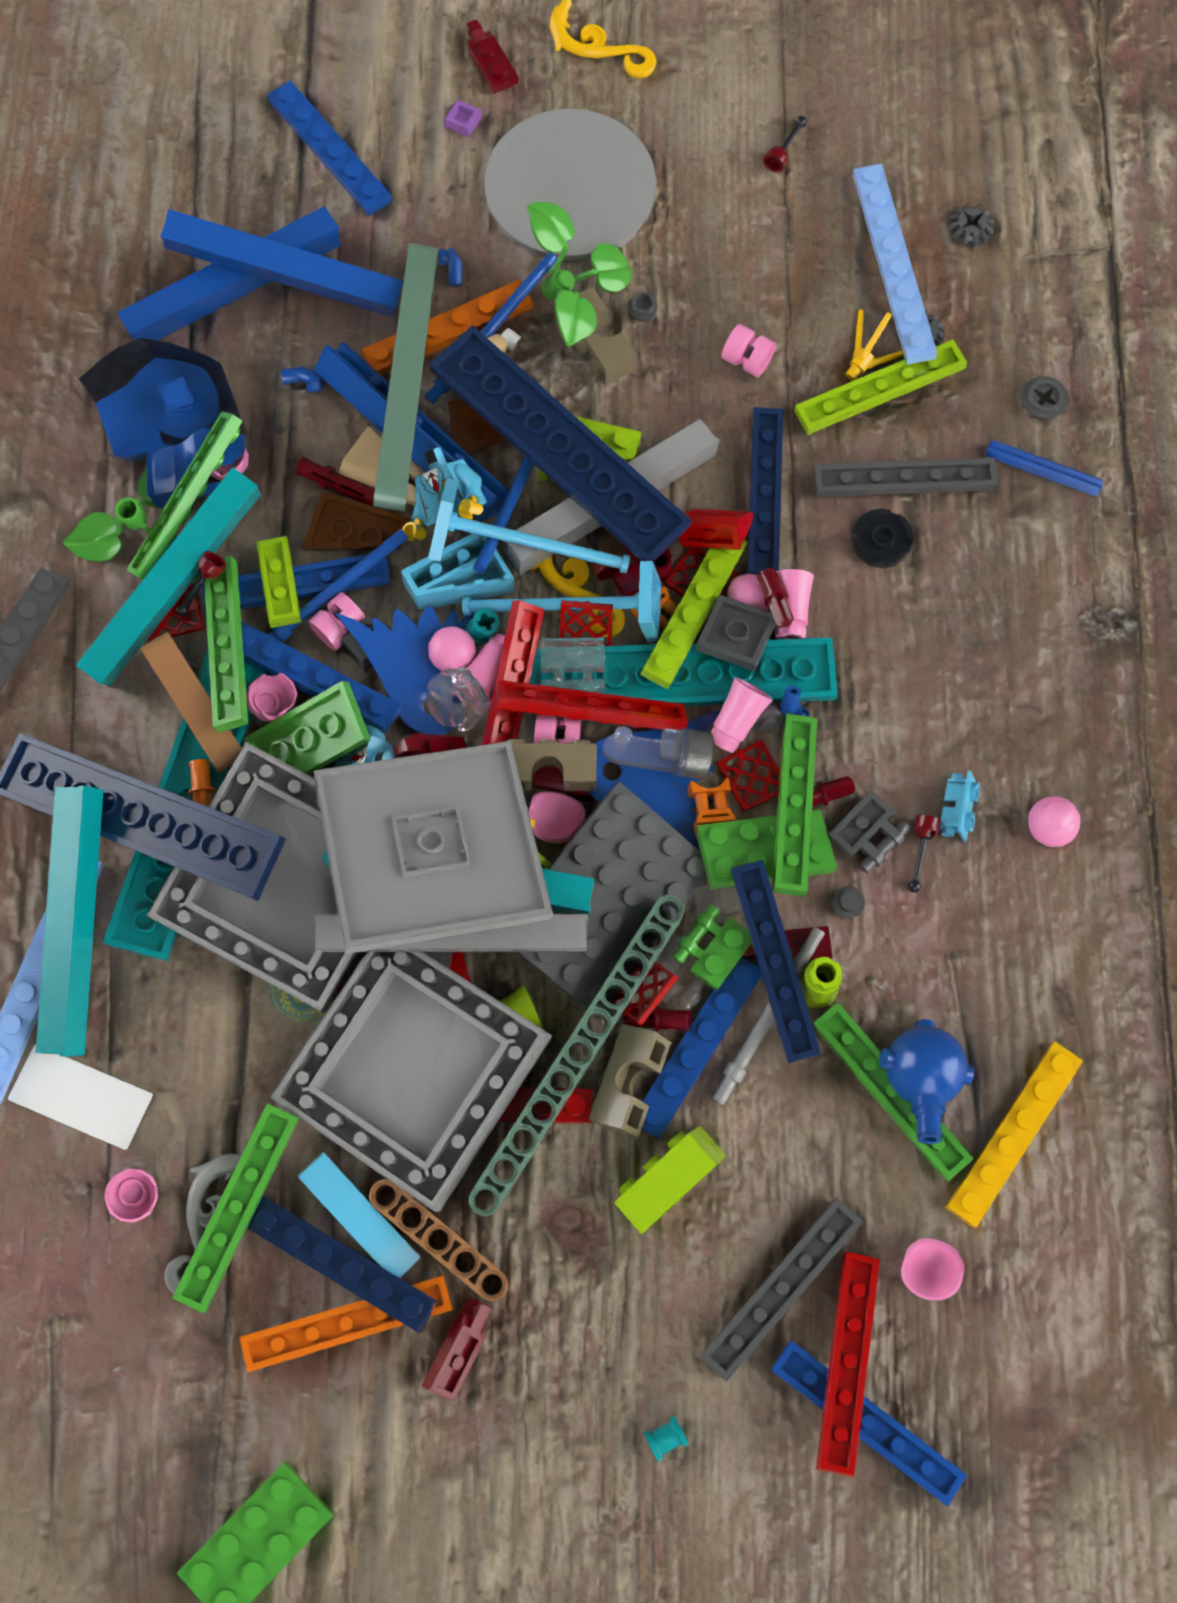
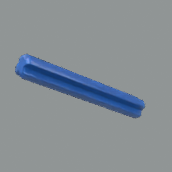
M991 440L986 450V456L989 458H995L997 461L1093 496L1099 494L1103 485V480L996 440Z

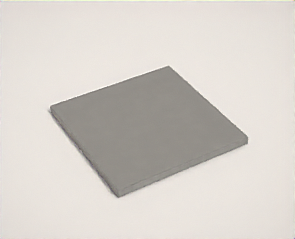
M511 741L314 770L345 954L552 919L553 912Z

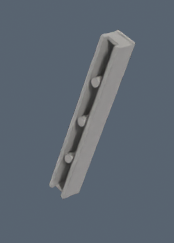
M699 419L629 461L628 464L659 491L716 456L720 440ZM570 497L515 531L572 544L602 525ZM507 541L505 542L508 546L503 549V552L515 566L519 575L556 554Z
M553 914L550 920L361 952H587V923H589V918L587 914ZM314 915V920L316 921L315 949L320 950V952H345L339 915Z

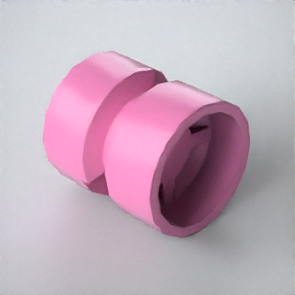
M739 323L727 339L721 358L734 366L742 364L745 372L759 378L770 363L777 344L763 335L755 337V332L752 329ZM752 346H753V347H755V348H754V350H753V352H752V354H751V356H750V358H749V357H747V356H748V354H749V352H750V350H751V348H752Z
M342 592L327 604V611L320 610L308 621V625L316 636L333 651L338 650L343 645L341 639L349 633V630L340 621L336 613L350 617L360 623L366 619L360 608Z
M537 715L534 743H539L540 740L552 739L558 743L571 744L573 740H580L582 719L571 720L566 717L560 719L557 716ZM557 729L565 730L564 739H556Z

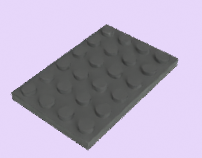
M616 782L547 868L548 870L595 879L589 906L591 907L589 923H587V952L517 953L587 1011L656 901L665 895H673L680 899L683 906H685L706 879L707 875L701 852L621 782ZM663 906L659 909L661 917L666 920H672L677 916L676 910L671 906ZM552 911L553 914H564ZM646 933L641 937L642 943L648 948H653L659 940L653 933ZM636 961L626 962L623 966L624 971L631 976L639 966V963ZM616 988L608 990L605 994L607 1001L610 1003L620 990Z

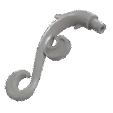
M242 1154L221 1155L203 1165L190 1169V1173L197 1176L192 1181L188 1192L186 1219L195 1250L203 1236L202 1227H207L222 1197L215 1195L207 1198L206 1203L211 1205L212 1210L210 1213H204L202 1208L204 1194L216 1178L225 1175V1181L231 1178ZM182 1255L173 1259L164 1271L166 1286L173 1294L182 1279L180 1276L181 1268L190 1262L192 1258L190 1255Z

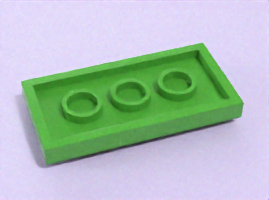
M340 681L243 738L244 743L247 742L307 775L314 773V770L323 768L371 740L351 686L346 681Z
M813 810L808 876L834 873L837 865L822 811ZM777 815L698 825L696 834L710 890L735 887L730 869L760 860L764 861L769 881H773Z
M285 1461L177 1572V1575L202 1603H251L334 1514Z

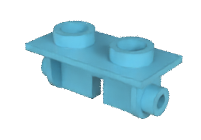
M971 771L967 772L966 779H964L962 774L953 773L951 778L947 780L944 801L945 803L956 804L955 807L943 806L941 815V835L954 837L955 833H959L963 842H967L968 831L972 832L974 829L975 814L972 812L973 802H977L980 795V784L976 782Z

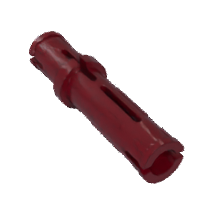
M305 457L299 460L296 466V475L318 483L319 487L324 490L329 488L358 502L373 506L375 489L335 472V468L329 465L324 467Z

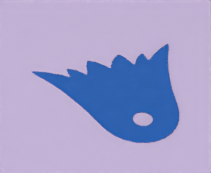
M428 606L421 615L416 627L407 615L395 609L392 631L376 618H372L373 631L350 617L336 613L337 617L367 655L389 698L401 704L399 716L410 728L422 734L441 735L453 730L461 722L467 709L468 698L458 691L454 680L462 672L450 675L436 668L429 659L428 643L434 633L442 628L455 626L466 630V625L474 618L476 612L465 616L459 623L457 612L453 610L445 620L444 626H442L434 609ZM429 697L438 699L441 703V711L437 715L427 714L423 708L425 699Z
M719 710L688 721L685 732H665L660 729L617 734L599 740L595 743L597 744L596 791H589L590 794L598 802H601L616 782H621L700 851L698 839L695 838V832L691 828L695 822L696 814L690 808H696L695 798H688L687 786L690 781L698 782L705 777L682 774L681 758L687 733L703 734L714 722ZM614 762L619 765L621 775L617 780H608L603 775V767L606 763ZM710 766L708 775L714 771L713 766ZM707 797L709 805H711L712 801L710 797Z

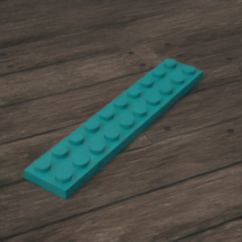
M832 637L769 640L755 672L696 651L697 643H693L668 690L640 675L656 644L536 649L529 684L674 702L684 704V706L723 705L735 677L767 693L773 698L771 703H781L785 689L788 686H795L801 690L798 702L833 701L838 697Z
M207 650L197 678L211 699L209 654ZM244 661L247 693L248 686L262 674L268 675V673ZM248 707V724L230 729L241 748L244 744L243 738L247 736L254 716L250 713ZM183 717L158 787L193 801V796L189 795V790L192 788L189 762L196 759H207L210 761L211 786L215 788V793L212 795L214 798L231 767L218 773ZM135 851L105 933L103 944L161 961H169L178 933L151 919L147 914L174 866Z

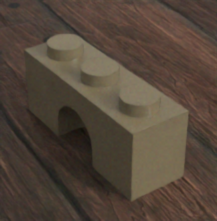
M593 286L580 292L579 298H586L592 304L596 313L597 324L591 335L578 341L575 345L579 353H585L589 359V367L595 377L599 376L604 385H607L636 370L637 354L623 332L611 337H603L595 332L607 325V308Z
M521 739L506 741H511L523 790H532V778L539 768L553 766L559 769L564 776V791H596L597 744H590L588 740H573L571 744L558 743L552 739L540 740L539 743H526Z
M622 1024L619 1035L615 1039L614 1049L608 1066L604 1070L600 1089L592 1104L589 1120L605 1129L639 1138L649 1105L633 1097V1084L636 1078L644 1072L651 1071L661 1074L671 1042L655 1031Z

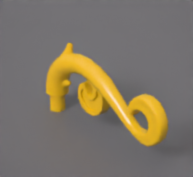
M561 0L559 6L554 7L550 17V31L557 52L562 47L567 52L576 56L595 59L636 53L643 57L645 61L642 64H634L630 60V55H626L624 57V68L628 75L641 79L648 77L655 70L656 58L651 49L639 45L605 46L607 41L606 32L596 24H588L583 27L580 33L582 43L574 40L566 31V28H570L567 18L569 16L568 11L572 5L571 0Z
M552 556L531 568L533 572L539 568L546 581L557 591L568 597H603L582 589L588 582L590 573L588 565L581 559L570 558L565 561L562 574H573L574 576L571 579H566L557 572ZM613 609L612 638L619 635L624 629L625 613L622 609ZM592 610L598 616L600 610ZM589 616V622L594 620L591 616ZM598 623L591 627L596 634L604 630ZM608 633L601 638L608 639Z

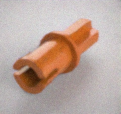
M207 759L192 760L189 762L192 785L189 795L193 796L194 802L209 807L213 800L212 795L215 793V788L211 786L210 761Z

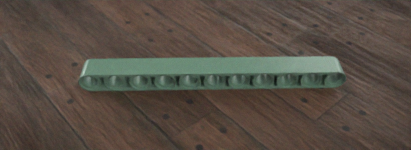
M411 242L408 245L373 507L405 511L438 247Z
M665 895L656 901L472 1189L469 1196V1204L476 1214L490 1216L495 1214L501 1207L680 924L684 914V906L677 897ZM663 906H671L676 910L677 917L672 920H666L661 917L659 909ZM646 933H653L659 938L660 944L657 947L648 948L642 943L641 937ZM628 961H636L641 965L642 972L637 976H630L624 971L623 966ZM612 988L619 989L623 992L624 1000L620 1004L613 1005L607 1001L605 997L606 992ZM592 1017H601L606 1022V1029L601 1033L591 1032L587 1026L588 1020ZM575 1045H582L587 1049L588 1057L582 1062H575L570 1058L569 1050ZM558 1073L565 1074L570 1080L569 1087L564 1091L554 1090L550 1084L551 1078ZM539 1102L547 1103L552 1109L551 1116L544 1121H539L532 1115L533 1107ZM521 1131H526L533 1137L532 1146L527 1150H519L513 1144L515 1135ZM509 1161L513 1164L514 1173L510 1179L500 1180L496 1177L495 1167L499 1162ZM483 1190H489L495 1196L494 1206L489 1210H480L476 1205L477 1194Z

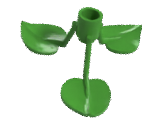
M533 202L528 204L526 209L536 241L545 251L550 253L561 251L554 266L549 269L550 276L542 281L541 289L547 299L555 301L558 327L565 346L570 347L591 335L597 324L596 313L592 304L586 298H579L577 291H572L574 284L592 275H597V282L602 290L610 293L618 292L629 284L632 276L631 267L617 247L612 244L602 243L596 246L591 253V263L595 269H591L576 277L570 271L558 270L569 250L567 241L572 239L575 234L573 222L567 212L560 206L550 202Z
M147 468L142 473L137 488L139 496L145 501H141L139 498H122L115 506V514L117 516L115 519L104 512H96L86 516L63 541L64 545L82 559L92 562H106L114 558L121 551L122 543L118 535L123 533V524L132 530L142 528L148 534L151 529L146 525L147 513L143 507H156V505L147 495ZM201 573L198 574L192 583L199 579Z

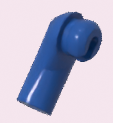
M448 247V250L440 249L438 251V262L440 265H448V285L452 287L462 286L463 263L460 256L453 248Z
M307 367L281 370L283 385L303 382L306 383L309 393L321 391L323 388L321 384L322 377Z
M786 687L780 705L783 717H785L786 713L809 717V711L802 708V704L798 702L801 695V690L798 687Z

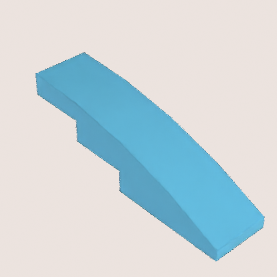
M324 1152L298 1175V1178L383 1269L400 1278L421 1258L416 1250L374 1208L369 1199Z

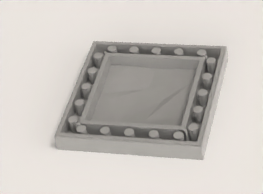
M245 742L209 808L286 838L259 900L256 901L174 867L147 916L315 1009L325 1012L357 952L345 954V952H320V950L315 949L316 921L314 920V915H338L330 867H326L322 860L327 847L315 778Z
M366 952L270 1098L431 1210L440 1212L547 1046L552 1035L424 952Z

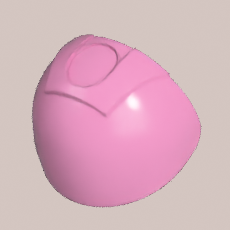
M542 791L534 794L528 811L529 818L536 821L535 827L532 829L533 834L540 840L549 843L561 844L569 841L583 824L585 816L583 805L575 798L560 792Z
M931 1238L918 1239V1241L912 1243L906 1250L901 1268L902 1280L906 1287L915 1295L934 1301L944 1300L953 1296L960 1288L964 1275V1263L959 1252L951 1245Z

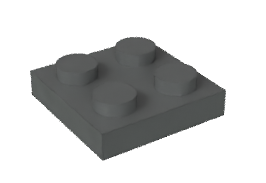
M719 594L697 642L696 651L755 672L776 625L771 612Z

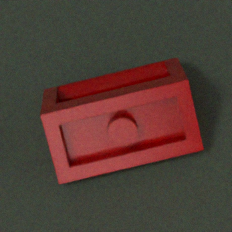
M692 508L683 513L692 520V524L680 536L681 546L740 550L752 524L753 512Z

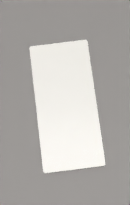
M34 1045L8 1096V1100L127 1150L153 1094L70 1058L61 1057L57 1054L36 1053V1045Z

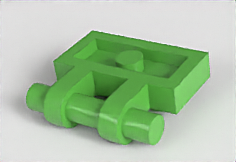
M710 904L704 913L700 912L695 918L694 922L696 924L688 935L682 936L678 941V948L672 955V958L680 964H683L688 956L694 958L696 963L690 972L717 991L752 943L748 930L730 917L722 927L716 924L714 920L721 911L716 906ZM707 932L714 938L707 948L702 950L697 944Z

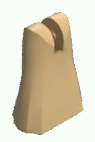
M374 425L368 426L343 458L339 473L375 488L383 433ZM412 460L406 504L415 506V478L426 472Z

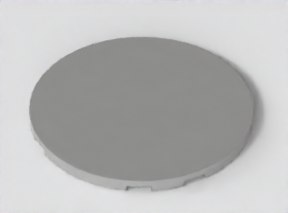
M558 109L542 112L521 121L498 141L486 165L484 187L489 212L502 233L513 243L517 242L529 249L530 253L542 258L546 256L548 251L541 248L534 237L526 206L533 202H550L560 206L571 218L575 229L574 237L567 241L569 250L563 261H584L591 259L593 249L599 244L608 243L619 249L635 237L636 232L643 223H646L652 211L656 191V175L652 159L646 147L626 126L615 119L597 112L582 109ZM561 251L553 254L558 258Z

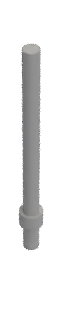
M813 927L794 959L798 978L825 935L823 931L816 927ZM769 1003L734 1062H729L723 1072L725 1077L712 1099L722 1105L726 1102L736 1083L740 1084L747 1073L745 1071L746 1066L774 1021Z

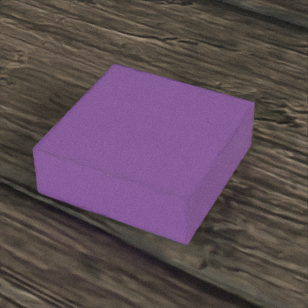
M456 100L444 119V127L469 138L482 118V110Z

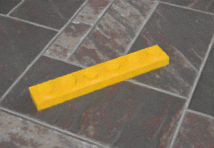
M1057 1042L1051 1043L945 1206L947 1210L972 1228L978 1226L1081 1066L1083 1060Z

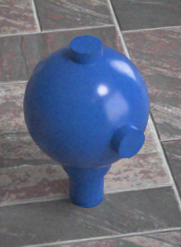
M923 1019L916 1021L914 1028L899 1035L889 1049H882L879 1056V1065L881 1068L886 1069L888 1081L894 1091L903 1100L911 1104V1112L917 1120V1141L923 1144H936L942 1141L941 1119L942 1115L946 1112L945 1103L955 1098L964 1084H971L974 1077V1069L972 1065H968L962 1046L951 1034L935 1027L934 1021Z

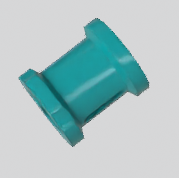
M488 608L476 611L474 618L468 622L465 631L470 634L475 644H485L496 633L500 625L499 617L496 612Z
M674 1415L669 1417L668 1423L652 1432L646 1430L643 1432L657 1462L663 1460L662 1455L680 1445L683 1447L689 1445Z

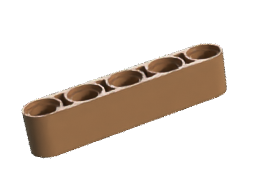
M166 632L140 647L218 773L231 767L242 748L231 730L219 733L213 728L211 699L170 634Z
M386 1179L377 1181L372 1186L369 1198L374 1208L479 1296L488 1301H497L506 1295L509 1287L506 1275L411 1195ZM385 1187H392L395 1191L394 1201L390 1205L382 1206L378 1201L380 1190ZM413 1208L418 1209L422 1215L420 1224L417 1227L408 1228L404 1223L405 1213ZM439 1230L445 1231L449 1238L447 1246L442 1250H434L430 1244L432 1234ZM465 1252L471 1253L475 1258L474 1268L467 1273L460 1272L456 1265L458 1257ZM492 1274L499 1276L502 1280L501 1291L493 1296L488 1295L483 1288L485 1278Z

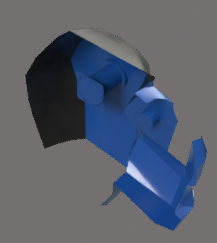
M146 338L136 339L104 356L79 378L96 403L114 456L107 452L103 453L115 459H121L124 462H137L147 457V495L160 509L165 507L222 411L231 413L242 420L222 364L207 355L169 342ZM243 422L239 427V436L232 444L228 445L223 453L224 460L221 466L233 464L238 457L244 454L246 448L245 437L248 435ZM220 482L208 484L206 491L200 497L211 495Z

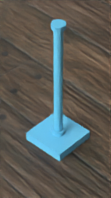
M450 478L446 479L428 559L441 562L448 531L454 532V529L618 568L620 569L619 572L626 574L630 555L624 554L622 557L458 517V513L452 512L459 481Z
M640 561L639 593L636 596L472 600L471 597H463L462 600L464 616L472 615V612L483 608H488L494 612H509L514 600H522L545 609L544 611L561 610V600L613 604V609H637V612H639L638 624L646 641L658 642L660 639L661 581L653 561ZM569 607L571 610H583L582 608Z

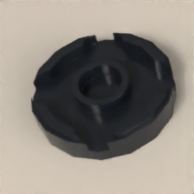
M883 508L871 510L859 518L854 526L851 541L853 550L860 560L869 566L889 568L904 561L910 553L914 536L912 527L905 517L899 513L896 515L891 510Z

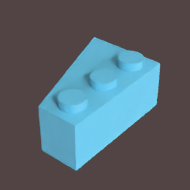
M474 533L445 547L441 562L430 560L426 557L401 570L404 586L419 611L425 610L428 606L436 608L462 603L463 597L479 600L515 593L514 577L496 549L484 573H478L474 570L473 566L487 538L486 536Z

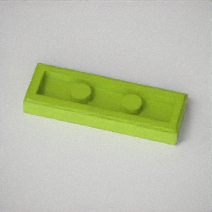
M287 536L256 541L270 627L274 628L301 623Z

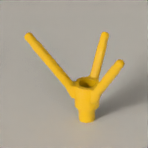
M858 310L855 350L853 359L850 362L851 367L845 373L846 377L850 380H856L859 374H863L867 369L904 356L903 351L876 359L871 354L872 348L891 318V313L887 312L864 349L861 348L864 310Z

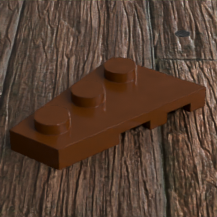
M464 400L448 401L452 439L470 456L506 440Z
M322 491L302 548L305 551L374 550L398 530L402 529L407 522H410L409 517Z

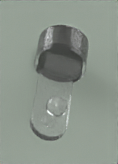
M621 726L615 730L613 735L605 739L602 752L605 758L614 764L672 772L674 776L705 780L712 762L714 740L711 732L680 728V730L665 728L660 740L632 736V731L628 727Z

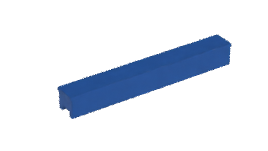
M325 206L263 237L321 256L341 246L338 232L339 227ZM212 263L116 313L133 341L139 338L160 340L272 281Z
M168 209L161 234L165 249L390 317L394 316L403 285V280L171 209Z
M345 342L340 343L338 349L335 350L330 345L325 346L313 370L383 433L389 382ZM418 409L411 459L425 472L430 471L423 453L441 447L447 463L463 459L481 477V491L487 500V503L482 505L483 512L479 515L473 513V515L480 522L497 517L509 490Z

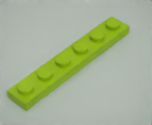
M954 339L936 346V359L907 365L904 359L795 405L794 412L806 434L809 435L964 370L967 361Z
M744 540L740 550L709 549L640 675L668 690L748 543Z

